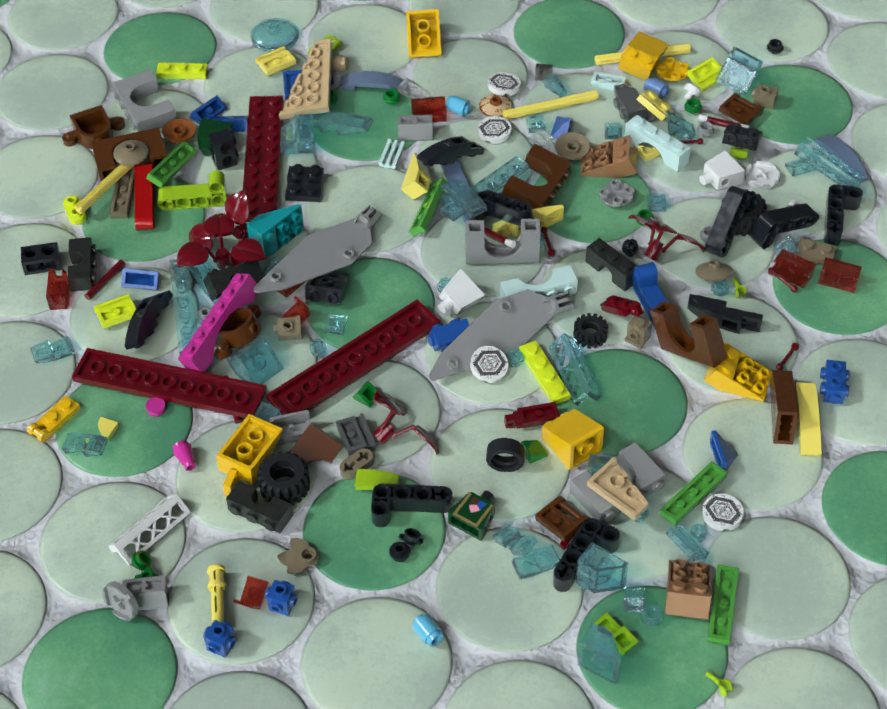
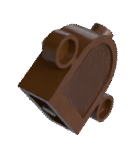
M96 106L69 115L73 131L65 133L62 136L63 144L67 147L74 146L79 140L82 146L92 149L91 142L112 138V129L116 131L123 130L125 128L124 118L119 116L109 119L103 106Z
M258 305L237 308L225 320L215 343V347H217L215 353L219 359H226L232 353L231 348L245 346L259 335L261 324L257 319L262 315V311Z

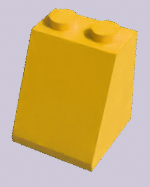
M575 408L569 412H564L560 417L548 421L542 426V439L569 470L602 452L604 427Z

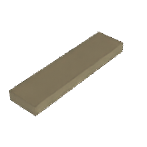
M135 165L115 183L109 214L110 219H128L135 184Z

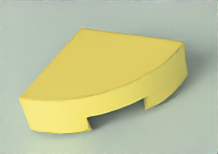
M637 146L638 155L644 161L655 158L660 154L655 147Z
M100 417L98 421L99 431L104 439L110 441L119 427L118 422Z

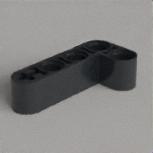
M838 184L829 187L825 208L824 243L835 246L840 244L843 232L844 210H857L860 207L863 191L859 187Z
M731 186L727 190L705 243L706 252L721 258L727 255L745 210L753 211L757 207L759 201L757 195L736 186Z
M491 190L481 191L465 203L469 221L484 220L486 217L492 216L521 227V219H535L531 204Z
M807 203L766 211L758 217L750 237L762 249H767L773 244L777 234L811 227L819 220V215Z
M378 484L373 488L372 523L376 527L387 526L390 522L391 511L447 513L453 507L452 490L445 486Z
M595 518L585 519L554 569V588L559 592L568 591L574 584L594 548L605 553L615 552L619 545L620 533L618 529Z

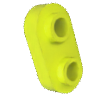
M69 196L63 201L69 222L73 225H80L87 219L86 212L80 214L76 211L75 205L81 201L78 196Z

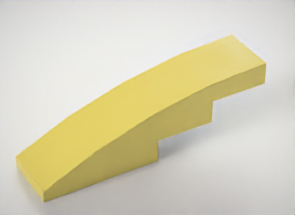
M563 205L532 209L534 218L540 221V229L543 226L547 228L563 220ZM503 220L493 223V231L503 236L510 233L515 237L520 235V226Z
M796 382L795 394L798 408L797 421L798 438H800V456H821V430L816 383Z

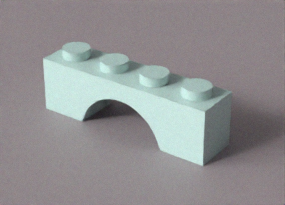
M638 115L626 123L625 136L630 135L636 146L643 142L653 145L660 152L664 164L678 172L689 163L691 149L689 146Z
M569 265L553 269L551 278L539 285L526 284L518 278L500 282V296L504 298L525 290H530L546 297L568 291L569 294L567 296L577 293L578 280Z

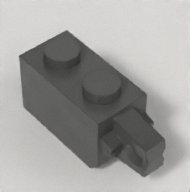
M624 84L615 85L613 103L615 108H618L621 119H624L625 123L638 115L646 120L647 108L636 100L639 97L638 91L632 87L627 88Z

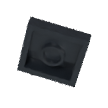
M727 124L722 143L756 151L763 132L757 128H745L739 124Z
M301 164L289 166L285 201L321 202L325 179L324 167L319 165L303 167Z
M330 272L309 280L305 285V299L312 302L325 301L330 304L342 303L346 295L350 274Z

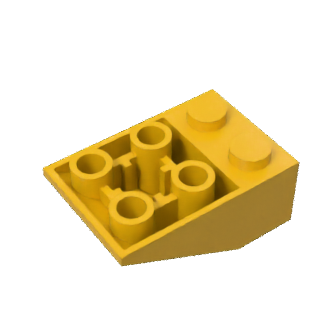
M725 342L724 346L728 358L715 368L708 366L704 381L719 391L763 402L772 371Z

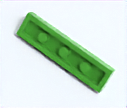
M183 141L148 173L146 179L162 188L196 155L198 150Z
M443 177L431 183L409 230L413 237L427 231L428 224L434 216L435 208L440 203V197L445 192L447 181Z
M711 461L660 509V515L676 526L727 477L728 472Z
M717 565L707 642L729 645L739 571L737 567Z

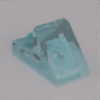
M669 110L666 112L667 133L675 137L679 133L680 136L686 137L689 140L696 137L694 124Z

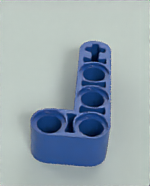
M654 262L634 267L633 288L654 326L650 310L663 301L667 302L657 284L658 272Z

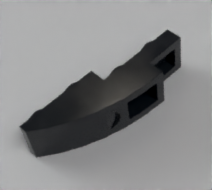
M458 136L431 145L419 153L417 159L422 161L425 166L431 167L435 164L447 165L448 163H455V159L462 158V156L475 157L476 155H483L484 148L476 142H471L463 136Z
M170 290L144 298L138 305L127 329L125 338L126 350L140 348L144 345V340L155 332L154 329L159 324L156 320L160 316L159 312L170 304L169 301L174 296Z
M694 294L689 295L687 309L697 317L705 314L717 318L720 329L740 334L741 329L760 332L763 319L762 314L726 307L727 301Z

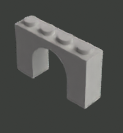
M151 70L113 82L114 90L112 92L114 98L118 99L120 108L124 109L127 120L130 119L133 130L136 129L139 132L158 127L162 128L167 122L177 119L175 108L170 100L151 106L135 104L139 99L159 92L157 79Z
M521 219L520 236L515 240L516 246L514 248L489 242L485 238L484 220L465 221L466 264L539 262V219Z
M636 442L619 451L618 464L632 478L633 485L638 488L645 499L650 494L659 492L664 487L666 474ZM588 471L571 479V494L593 518L602 522H609L615 515L622 512L587 486V481L592 477Z

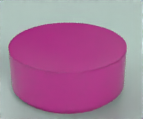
M155 397L149 399L146 402L147 413L153 417L161 416L166 411L165 401Z

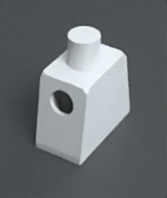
M725 150L705 163L703 175L699 176V180L702 185L711 183L715 189L721 190L742 184L745 170Z
M460 269L439 295L443 301L438 305V308L444 314L451 309L458 315L478 304L485 294Z

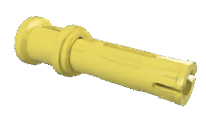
M220 564L211 565L207 568V574L209 575L207 588L211 592L212 623L214 620L225 622L224 591L227 585L224 582V574L226 573V567Z

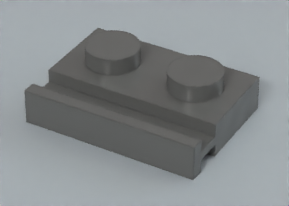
M363 413L358 417L352 416L335 421L348 456L360 449L376 448L375 440Z

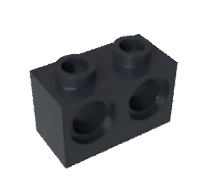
M228 129L208 134L212 160L216 169L222 170L237 165L236 158L239 155L234 146L237 145L234 134L231 135Z
M58 242L21 247V264L24 274L29 275L62 270Z

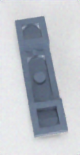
M359 71L341 76L338 89L355 91L356 86L395 89L399 94L404 95L407 81L388 73Z
M831 134L814 139L815 144L823 152L828 151L844 169L843 175L852 185L868 180L867 173L860 160L845 142Z

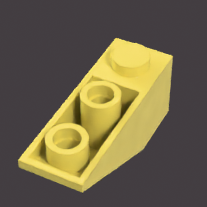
M415 152L412 154L401 190L412 200L426 193L431 182L428 166H425L422 161L417 159Z

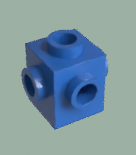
M274 580L272 586L268 587L265 593L269 611L289 616L298 598L295 586L287 581Z
M214 620L211 626L205 629L203 638L206 649L211 653L226 658L236 643L234 627L227 622Z

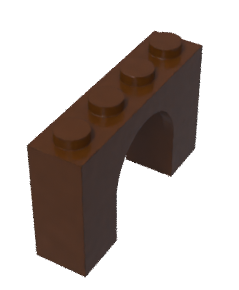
M159 127L91 142L100 181L105 179L116 168L113 155L114 149L117 145L127 140H139L145 143L148 147L149 161L153 163L155 168L167 157Z
M534 143L527 153L523 165L542 175L546 179L547 184L535 186L511 175L504 185L502 194L529 203L532 209L547 207L549 205L548 201H553L557 193L556 190L561 189L564 183L563 179H568L571 170H569L571 162Z
M663 301L650 310L661 349L712 368L717 367L728 358L717 318L703 314L690 323L692 338L682 325L677 305Z

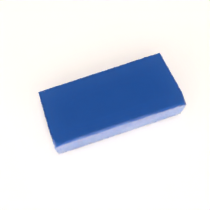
M216 95L192 111L190 118L200 124L201 119L212 120L227 110V107Z
M216 116L213 119L232 123L234 132H247L248 116Z

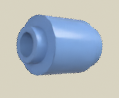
M648 78L643 87L645 91L649 89L656 92L660 99L666 98L670 91L668 84L656 78Z

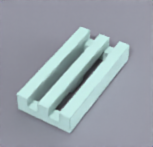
M595 71L591 80V87L614 91L615 85H625L627 83V77Z
M388 139L379 160V167L396 169L404 150L405 142L401 141V143H398V140L392 142V139ZM396 148H399L393 161V164H390Z

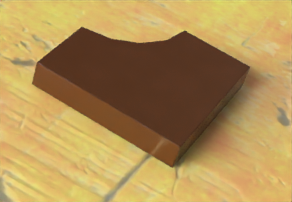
M310 423L290 452L292 455L294 453L298 454L299 458L302 457L307 464L315 460H324L332 463L343 446Z

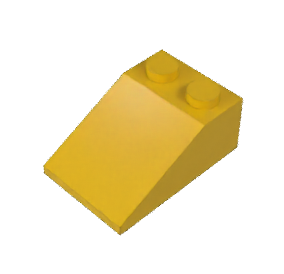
M439 9L406 11L409 58L442 56Z
M639 31L621 55L618 69L646 81L652 76L669 44Z
M248 414L216 455L218 470L228 474L230 469L237 470L240 480L253 485L258 479L257 472L260 463L263 464L265 458H270L283 432V428Z

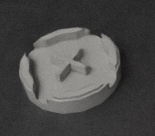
M113 581L103 588V599L107 606H112L114 615L125 621H130L139 613L137 600L124 585Z

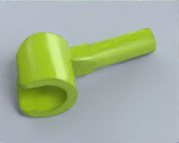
M734 277L733 282L736 288L734 296L738 298L739 292H741L745 297L746 287L740 285L737 278Z
M706 672L705 675L718 685L721 696H727L726 690L733 692L729 679H720L711 672Z

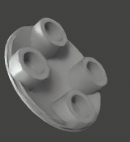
M612 179L610 183L599 190L600 200L611 207L625 206L632 202L635 196L634 187L621 182L619 179Z

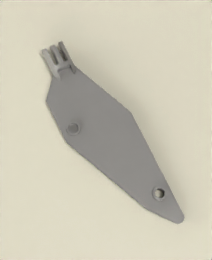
M368 205L354 219L307 235L254 286V292L265 293L284 290L352 265L372 244L370 228L382 217V213L380 211L376 213V209Z
M525 290L495 300L440 354L429 373V379L436 381L470 369L471 357L479 347L494 346L500 349L506 356L516 353L519 350V346L527 343L554 315L575 307L573 303L566 305L572 301L571 297L564 298L569 292L566 291L546 297L536 292Z

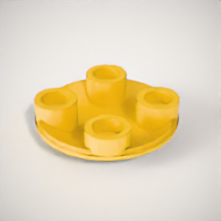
M666 57L665 61L659 63L656 67L657 75L667 81H681L687 77L686 74L689 70L688 63L677 61L673 57Z

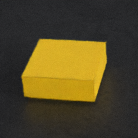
M230 469L223 483L226 497L239 481L237 470Z

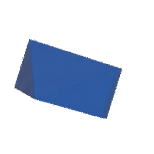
M557 116L549 142L556 143L559 136L570 132L573 119Z
M133 268L122 269L121 287L158 290V271Z
M716 430L711 431L709 442L717 465L727 471L738 454Z

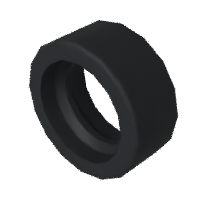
M497 438L488 444L486 462L492 469L500 472H513L523 466L525 448L519 441L511 438ZM503 453H505V454H511V455H513V456L505 457V456H500V455H498V454H503Z

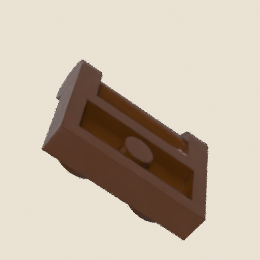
M736 92L719 106V112L745 125H749L757 116H761L764 111L763 106L753 104L740 97V94Z
M562 496L556 497L535 515L537 522L564 542L578 531L585 519L590 518L569 505ZM558 509L564 510L566 513H568L570 516L576 519V521H573Z

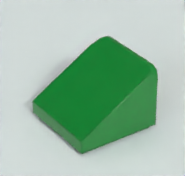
M367 381L352 398L370 408L375 403L373 398L377 389Z
M538 440L521 441L525 448V457L530 464L548 456Z

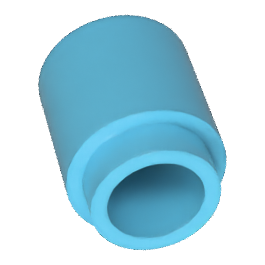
M454 95L448 97L445 108L449 112L465 117L470 113L472 105H470L469 100Z
M421 614L414 619L412 629L425 644H429L432 647L443 639L442 629L429 614Z

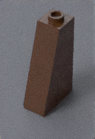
M772 370L770 392L773 443L793 444L798 417L792 371Z

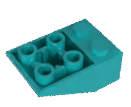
M301 204L260 214L247 224L249 239H255L261 244L266 259L304 231Z

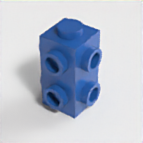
M456 318L451 320L449 324L443 325V323H439L432 327L428 334V343L431 347L433 346L435 352L439 350L443 352L469 326L467 318L462 320Z
M826 360L825 367H821L820 379H823L820 385V394H823V402L843 404L845 396L848 397L849 385H846V381L849 380V370H846V362Z

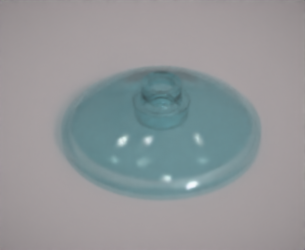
M284 18L265 19L255 25L251 31L253 45L266 52H271L283 46L287 50L294 46L299 39L298 27L293 22Z

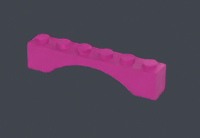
M236 273L230 284L222 292L219 300L213 305L208 316L202 321L197 332L193 334L192 339L178 358L186 369L206 372L213 361L216 339L225 320L237 308L254 301L258 293H255L253 288L257 283L250 274Z

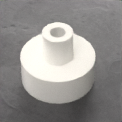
M689 83L683 88L687 92L684 96L687 100L692 98V96L698 97L701 93L698 88Z

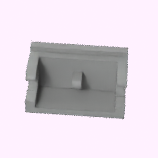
M432 115L398 116L399 141L433 140Z
M308 410L269 418L271 424L283 428L276 446L297 442L311 423Z
M166 576L123 580L122 585L133 594L137 600L139 610L168 607Z

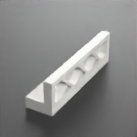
M177 493L169 494L108 545L112 552H118L126 564L130 565L132 560L123 550L125 546L135 544V552L146 551L191 512ZM176 503L183 511L178 517L171 516V509ZM158 518H166V527L163 530L156 529V520ZM143 531H151V538L147 543L140 542Z

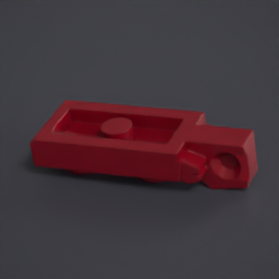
M616 295L609 296L606 301L600 304L603 311L623 317L629 314L640 316L644 313L641 303Z
M555 402L517 408V411L513 412V414L504 415V424L506 428H527L544 425L546 422L560 417Z

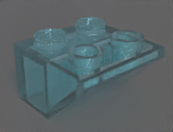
M733 46L719 71L716 81L745 96L757 76L763 61Z
M313 114L295 115L281 127V155L315 153Z

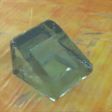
M605 123V139L615 140L622 137L621 123Z
M623 588V610L625 612H644L646 602L645 589Z

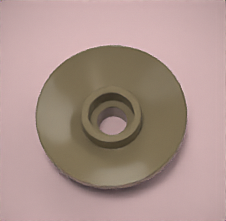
M568 132L558 137L555 143V150L560 157L574 161L582 159L588 154L590 143L584 135Z
M127 140L116 146L113 155L115 161L119 164L134 166L143 162L149 152L147 145L142 141Z
M711 260L698 265L695 272L701 279L722 281L732 276L733 269L731 266L718 260Z

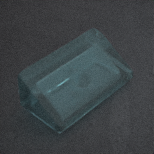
M813 155L787 162L785 166L793 177L824 168L825 158Z

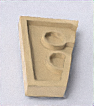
M613 457L587 481V486L635 521L648 509L649 503L638 488L627 478V473L619 467L618 461Z

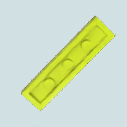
M537 341L519 346V353L551 403L555 402L557 405L570 400L571 394Z

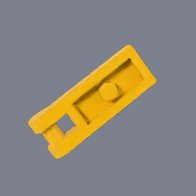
M65 395L37 422L31 423L27 428V432L32 436H37V439L41 442L47 441L81 409L80 404Z

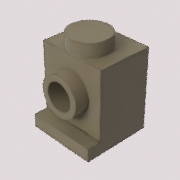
M759 84L757 88H753L751 98H754L753 104L773 110L779 86L773 88Z
M300 315L278 318V323H274V333L278 335L279 341L302 340Z
M634 316L628 323L625 341L641 349L651 337L652 322L640 316Z

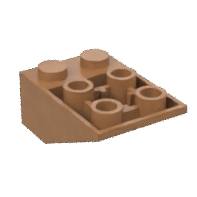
M630 135L590 147L588 154L581 159V176L623 178L636 174L638 148Z
M681 559L669 560L665 614L708 619L711 603V565L704 562H685Z

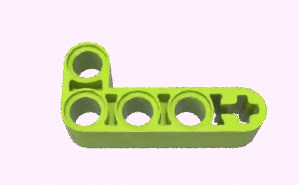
M215 170L209 173V184L164 186L159 188L157 205L162 210L223 206L227 200L225 175L222 171Z

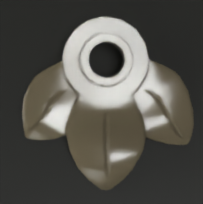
M291 538V550L277 555L278 560L283 565L288 566L287 573L299 574L307 567L316 565L319 561L318 552L314 548L309 547L307 541L300 538Z

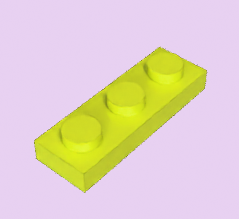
M158 62L156 77L162 79L206 80L208 65L203 63Z

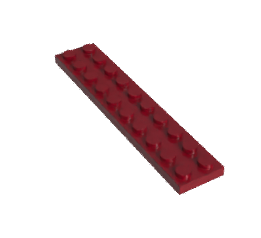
M250 96L243 179V190L247 192L250 208L247 222L252 221L260 214L278 210L283 122L279 118V113L283 111V96Z
M415 300L266 394V399L281 415L304 410L310 411L428 335L432 327L441 323V320L419 300Z
M91 348L86 349L72 375L74 382L148 398H160L171 403L246 418L248 414L256 417L267 392L266 385Z

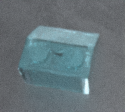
M264 336L256 337L253 341L242 346L226 358L239 378L243 381L263 384L284 368Z
M592 542L578 559L576 583L581 588L593 593L623 589L626 585L628 562Z
M592 623L580 641L578 665L617 685L621 657L613 634L604 626Z

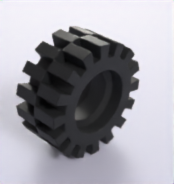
M587 313V316L582 314L581 318L578 317L574 322L573 332L576 343L578 345L581 343V347L588 345V349H591V346L597 348V345L602 346L603 342H606L608 334L606 319L603 320L601 315L597 317L595 313L593 316H591V313ZM591 328L597 330V332L587 333L584 330Z

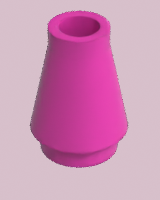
M181 440L173 445V454L184 466L185 470H193L197 465L191 444L186 440Z

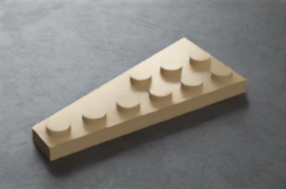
M331 38L314 42L308 54L309 58L302 66V73L298 74L290 91L291 95L285 101L283 111L279 113L280 120L330 112Z

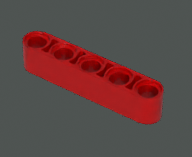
M153 163L135 165L134 220L136 231L155 229V184L146 179L148 173L154 169Z

